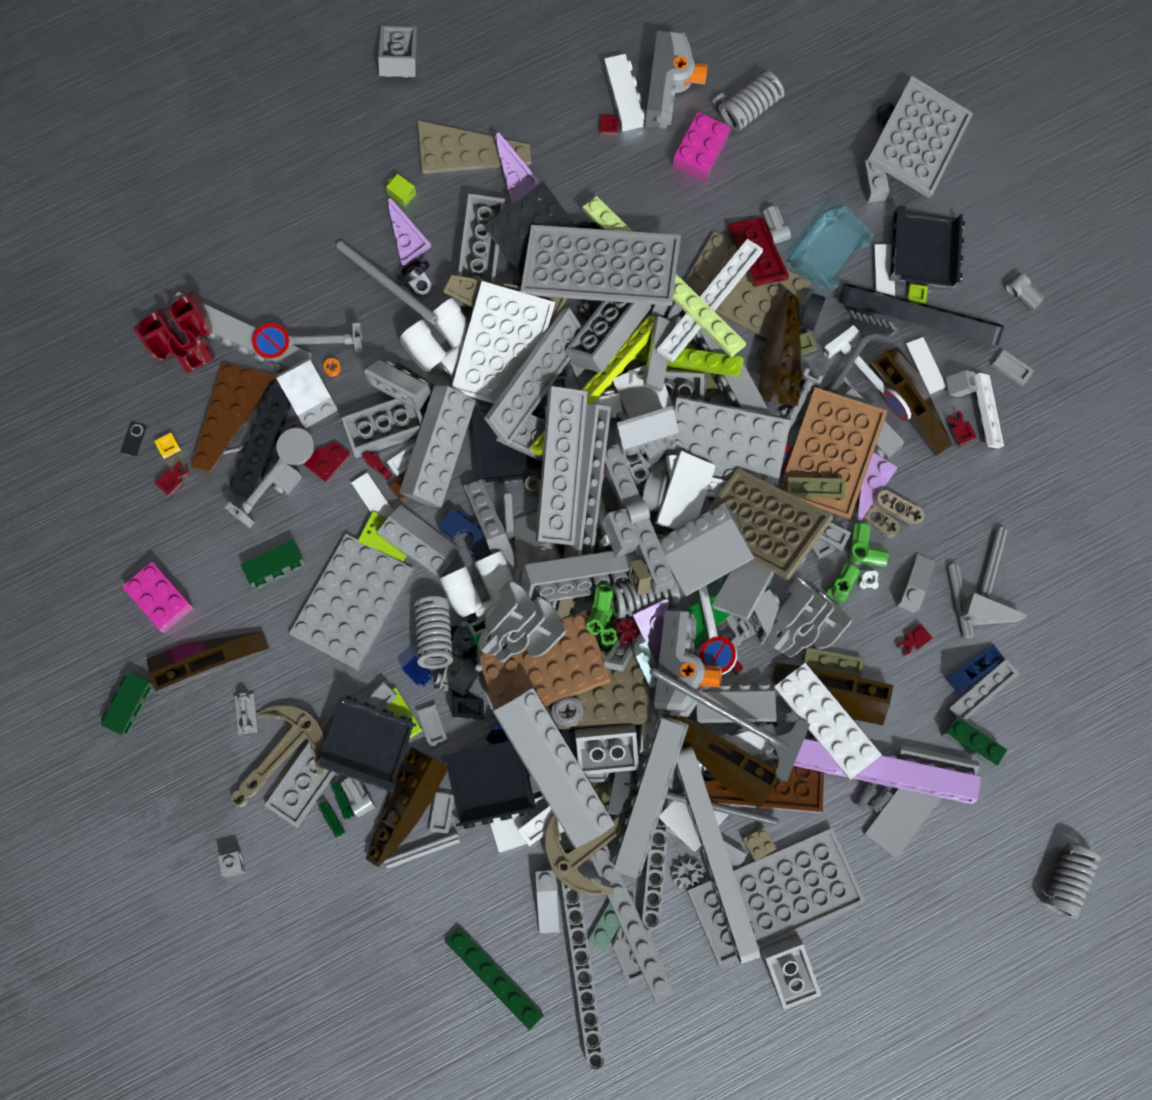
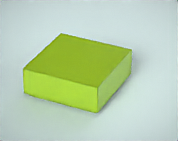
M909 284L907 299L926 304L928 286Z

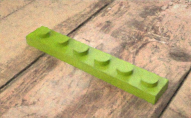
M647 343L633 359L635 362L647 364L650 343ZM684 348L674 362L668 360L667 367L739 377L744 359L741 356L730 357L727 354Z

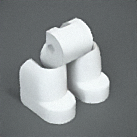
M451 298L433 311L439 317L438 322L433 325L451 346L448 352H445L435 340L431 330L423 320L407 329L400 336V343L421 369L430 372L439 363L454 381L470 323L462 314L461 308L456 301Z
M502 551L474 563L489 594V600L484 603L481 601L466 567L439 579L451 606L459 616L465 617L475 612L478 620L486 617L491 608L500 599V589L509 580L513 581Z

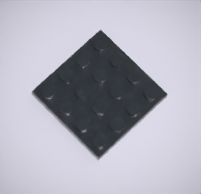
M544 181L484 225L485 229L521 277H523L531 225L577 228Z

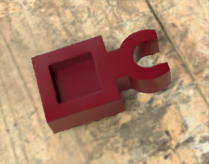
M957 411L956 416L958 420H954L949 415L947 421L949 424L954 425L950 431L960 447L975 440L977 436L969 421L963 423V414L961 411Z
M366 451L362 456L364 462L387 481L393 476L392 472L382 465V459L375 453L371 455Z
M180 462L174 466L172 473L167 470L155 482L169 497L183 484L179 479L187 477L190 473L188 469H185L184 472H179V469L183 466Z
M634 618L615 619L616 636L620 638L621 646H624L625 641H630L632 646H634L637 631Z
M920 623L905 635L908 641H901L897 648L906 646L907 651L903 655L907 656L911 653L912 647L917 651L933 637Z

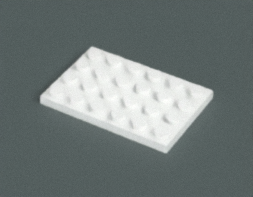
M482 281L452 388L468 397L495 404L547 332L555 302Z

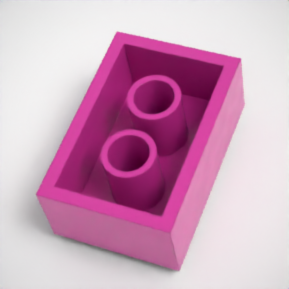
M697 112L674 156L673 167L706 181L729 137L731 127Z
M150 562L122 586L163 633L193 609L192 605L153 562Z

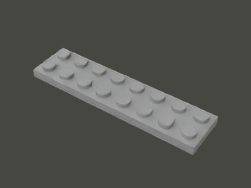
M563 308L484 417L504 445H509L549 390V387H551L570 360L565 350L582 329L570 308Z
M554 386L549 387L536 542L563 545L575 544L588 391Z

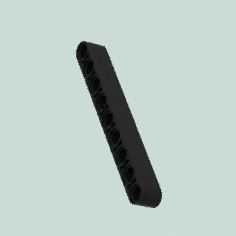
M848 283L843 284L838 300L843 305L993 345H999L1004 330L1003 325Z

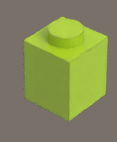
M399 174L394 178L392 177L386 184L387 194L404 207L416 195L415 186Z

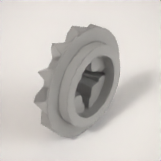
M573 697L559 699L552 707V717L554 722L558 723L560 727L566 726L569 728L573 725L577 726L578 722L582 720L583 706L579 700ZM567 706L570 712H573L570 713L569 719H567L565 714H562L566 712Z
M683 858L677 861L672 869L674 883L683 890H690L699 886L704 877L702 866L698 861L691 858ZM684 866L689 871H696L691 875L692 882H690V880H688L687 877L680 878V876H682V874L685 873Z

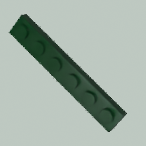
M461 928L445 942L529 1031L544 1016Z

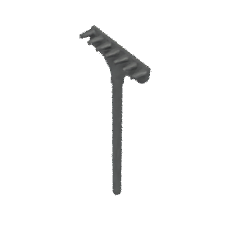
M850 309L849 311L853 317L850 325H854L860 331V339L857 341L855 348L828 391L832 393L837 391L867 342L879 336L892 337L899 327L890 320L887 322L884 318L880 320L877 316L874 318L871 315L867 316L865 313L861 314L858 311L855 313Z
M656 668L650 669L649 673L653 677L772 744L778 756L774 772L775 776L779 779V782H787L810 726L809 723L798 720L794 723L789 733L784 735L770 734Z
M632 771L614 773V780L611 785L612 790L609 795L608 814H620L625 800L631 795L638 794L639 789L637 785L639 781L634 777ZM667 792L665 799L687 804L684 795ZM711 802L713 811L771 825H778L779 823L776 817Z

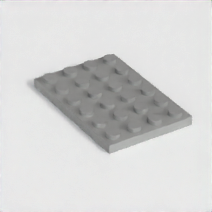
M911 76L867 161L930 198L973 113Z
M681 396L677 397L674 413L679 433L678 438H675L674 442L668 444L664 471H668L667 456L679 455V452L683 451L715 465L713 478L729 481L739 468L775 487L778 486L792 418Z
M345 534L289 634L358 671L410 578L413 568Z

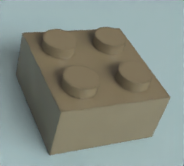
M642 559L630 562L629 580L637 596L649 593L652 576L648 572L646 564L643 563Z
M573 598L560 600L557 613L561 620L572 616L571 610L574 611L575 608Z
M765 827L742 839L754 862L777 850Z

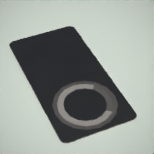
M134 421L130 422L121 453L132 456L138 455L147 425Z

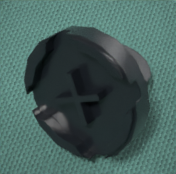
M422 258V262L416 260L403 268L402 274L400 276L397 274L395 278L398 284L402 285L409 282L417 294L424 295L428 293L431 289V283L425 271L429 268L430 263L426 258ZM424 280L427 286L424 289H418L416 287L418 281Z
M466 620L460 625H454L450 631L452 649L455 655L463 659L472 658L476 655L475 650L477 646L468 628V624L475 622L472 620Z

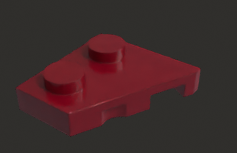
M335 442L314 451L311 457L302 465L327 484L351 454Z

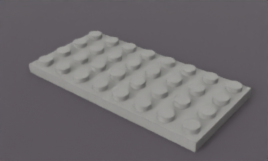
M531 225L521 293L532 296L672 306L681 235Z
M833 828L733 871L758 949L866 903ZM712 880L688 890L687 893L718 965L722 966L738 959Z

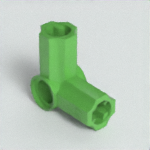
M863 523L854 524L851 547L848 552L849 560L854 564L866 563L885 567L889 557L888 550L868 546L871 527ZM855 550H859L862 556H857Z
M846 563L826 595L843 604L851 592L852 585L859 576L860 570L854 565Z
M608 584L597 585L595 599L586 627L593 635L603 632L606 623L609 624L613 612L611 603L614 588Z
M614 618L607 629L601 632L597 639L598 645L605 651H610L618 639L615 630L616 618Z

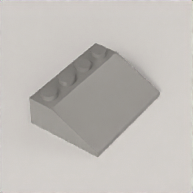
M725 503L658 540L668 565L686 596L754 559L733 511Z

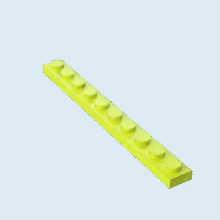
M649 315L626 340L602 373L597 372L581 390L588 391L587 404H592L597 400L600 394L611 385L616 376L624 370L625 366L646 346L647 342L652 338L656 317ZM545 431L529 447L532 453L543 456Z

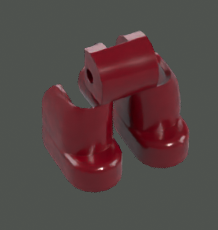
M197 290L173 302L167 308V311L165 308H161L134 326L135 332L154 358L164 361L173 354L177 357L186 373H190L214 360L213 350L204 337L213 333L212 324L202 306L203 301ZM170 316L175 321L179 330L184 332L187 338L185 343L181 341L172 327Z

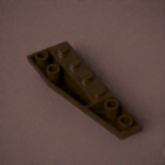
M786 290L776 311L766 341L762 359L759 393L769 402L798 406L800 383L802 380L799 298L790 290Z
M899 347L887 350L872 360L869 368L877 375L887 389L890 388L896 391L906 402L911 412L910 423L935 455L938 456L951 447V440L921 375Z
M263 631L184 643L146 660L154 689L162 695L267 651L270 648Z
M776 662L771 682L775 684L780 683L800 666ZM810 668L852 720L883 726L890 706L894 685Z
M675 716V720L689 724L683 746L685 748L691 746L696 759L727 790L760 809L778 781L774 773L775 769L694 721L683 716Z
M413 747L410 748L397 772L394 784H396L394 791L389 792L366 856L367 861L379 867L399 847L431 803L449 766Z

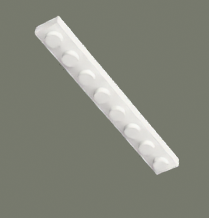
M747 239L700 298L715 311L762 254L763 248ZM686 313L658 347L657 353L674 362L701 327Z

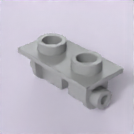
M734 615L726 619L735 637L737 636L741 642L756 634L749 620Z
M452 653L453 662L446 667L439 668V672L435 674L433 680L435 684L434 689L450 692V685L454 675L449 673L450 671L457 672L461 660L455 653Z
M240 693L239 696H234L238 735L258 732L254 694Z

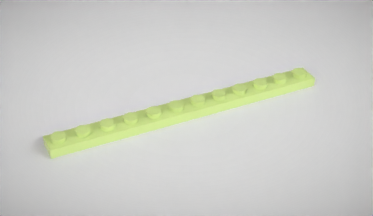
M597 196L583 206V211L602 230L633 232ZM676 274L673 300L730 357L744 348L746 342Z

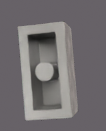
M866 159L862 166V174L867 202L885 201L889 194L886 172Z
M626 509L610 512L606 515L602 525L615 557L633 553L640 543Z

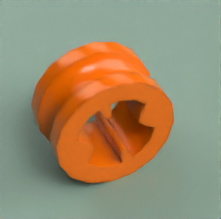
M329 358L323 364L325 373L330 377L337 376L341 371L340 363L335 358ZM329 364H334V366H337V368L334 367V371H331L330 368L327 367H330Z

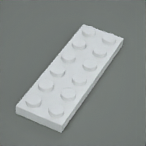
M806 663L774 686V689L797 717L810 724L808 730L849 780L882 755Z

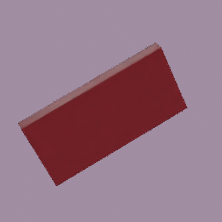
M762 217L728 224L727 228L737 250L747 239L763 248L762 254L747 271L754 287L788 280L789 274Z

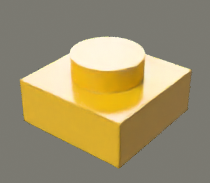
M172 433L154 441L164 459L181 451Z

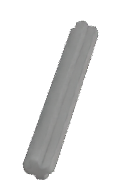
M1004 527L996 529L979 595L988 599L991 595L1008 531Z
M953 563L948 565V571L963 638H971L974 636L972 625L960 618L966 596L959 564Z
M455 832L389 856L384 861L386 868H391L460 842L459 835Z

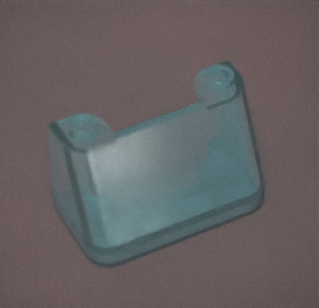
M845 204L830 207L815 222L790 255L787 263L824 290L833 291L839 285L840 277L838 273L857 249H865L871 243L870 239L874 234Z

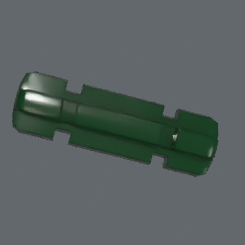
M341 782L333 783L331 789L335 793L334 796L340 810H342V816L345 820L354 817V813L350 809V803L343 791Z
M327 801L320 803L318 808L323 813V817L330 829H333L334 836L336 838L343 836L345 831L339 825L340 822L333 810H330L329 803Z

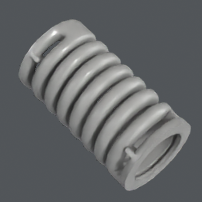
M764 70L753 80L749 81L748 84L744 85L743 88L739 89L738 92L719 105V113L732 130L739 132L748 123H751L753 119H756L758 115H761L763 111H766L768 107H771L773 103L783 98L784 88L772 72Z
M673 575L675 579L673 588L654 594L651 586L649 593L637 596L630 581L625 584L619 583L617 586L614 584L610 585L614 588L611 607H613L615 618H625L626 614L631 617L633 613L664 598L668 600L667 609L669 605L671 608L679 607L680 592L675 576Z
M437 596L421 598L414 604L417 662L421 667L428 669L446 667L453 662L449 602L447 599Z
M1067 843L1064 855L1061 857L1062 862L1058 864L1059 869L1056 870L1057 876L1053 877L1054 883L1050 885L1051 890L1047 893L1049 898L1044 900L1043 905L1060 914L1078 919L1082 910L1079 905L1084 904V900L1081 898L1087 897V893L1084 891H1089L1090 887L1087 884H1091L1092 879L1090 877L1095 876V872L1091 869L1098 868V864L1095 862L1100 861L1101 857L1086 848ZM1059 897L1064 898V899H1066V900H1068V901H1071V902L1064 901V900L1060 899Z

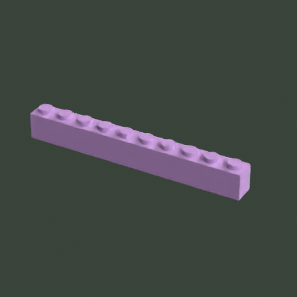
M815 738L804 739L793 766L847 777ZM881 755L853 779L974 804L978 800L981 777L975 776L973 772L965 771L961 773L950 767L943 769L936 767L932 763L919 764L913 759L901 760L897 759L894 755Z

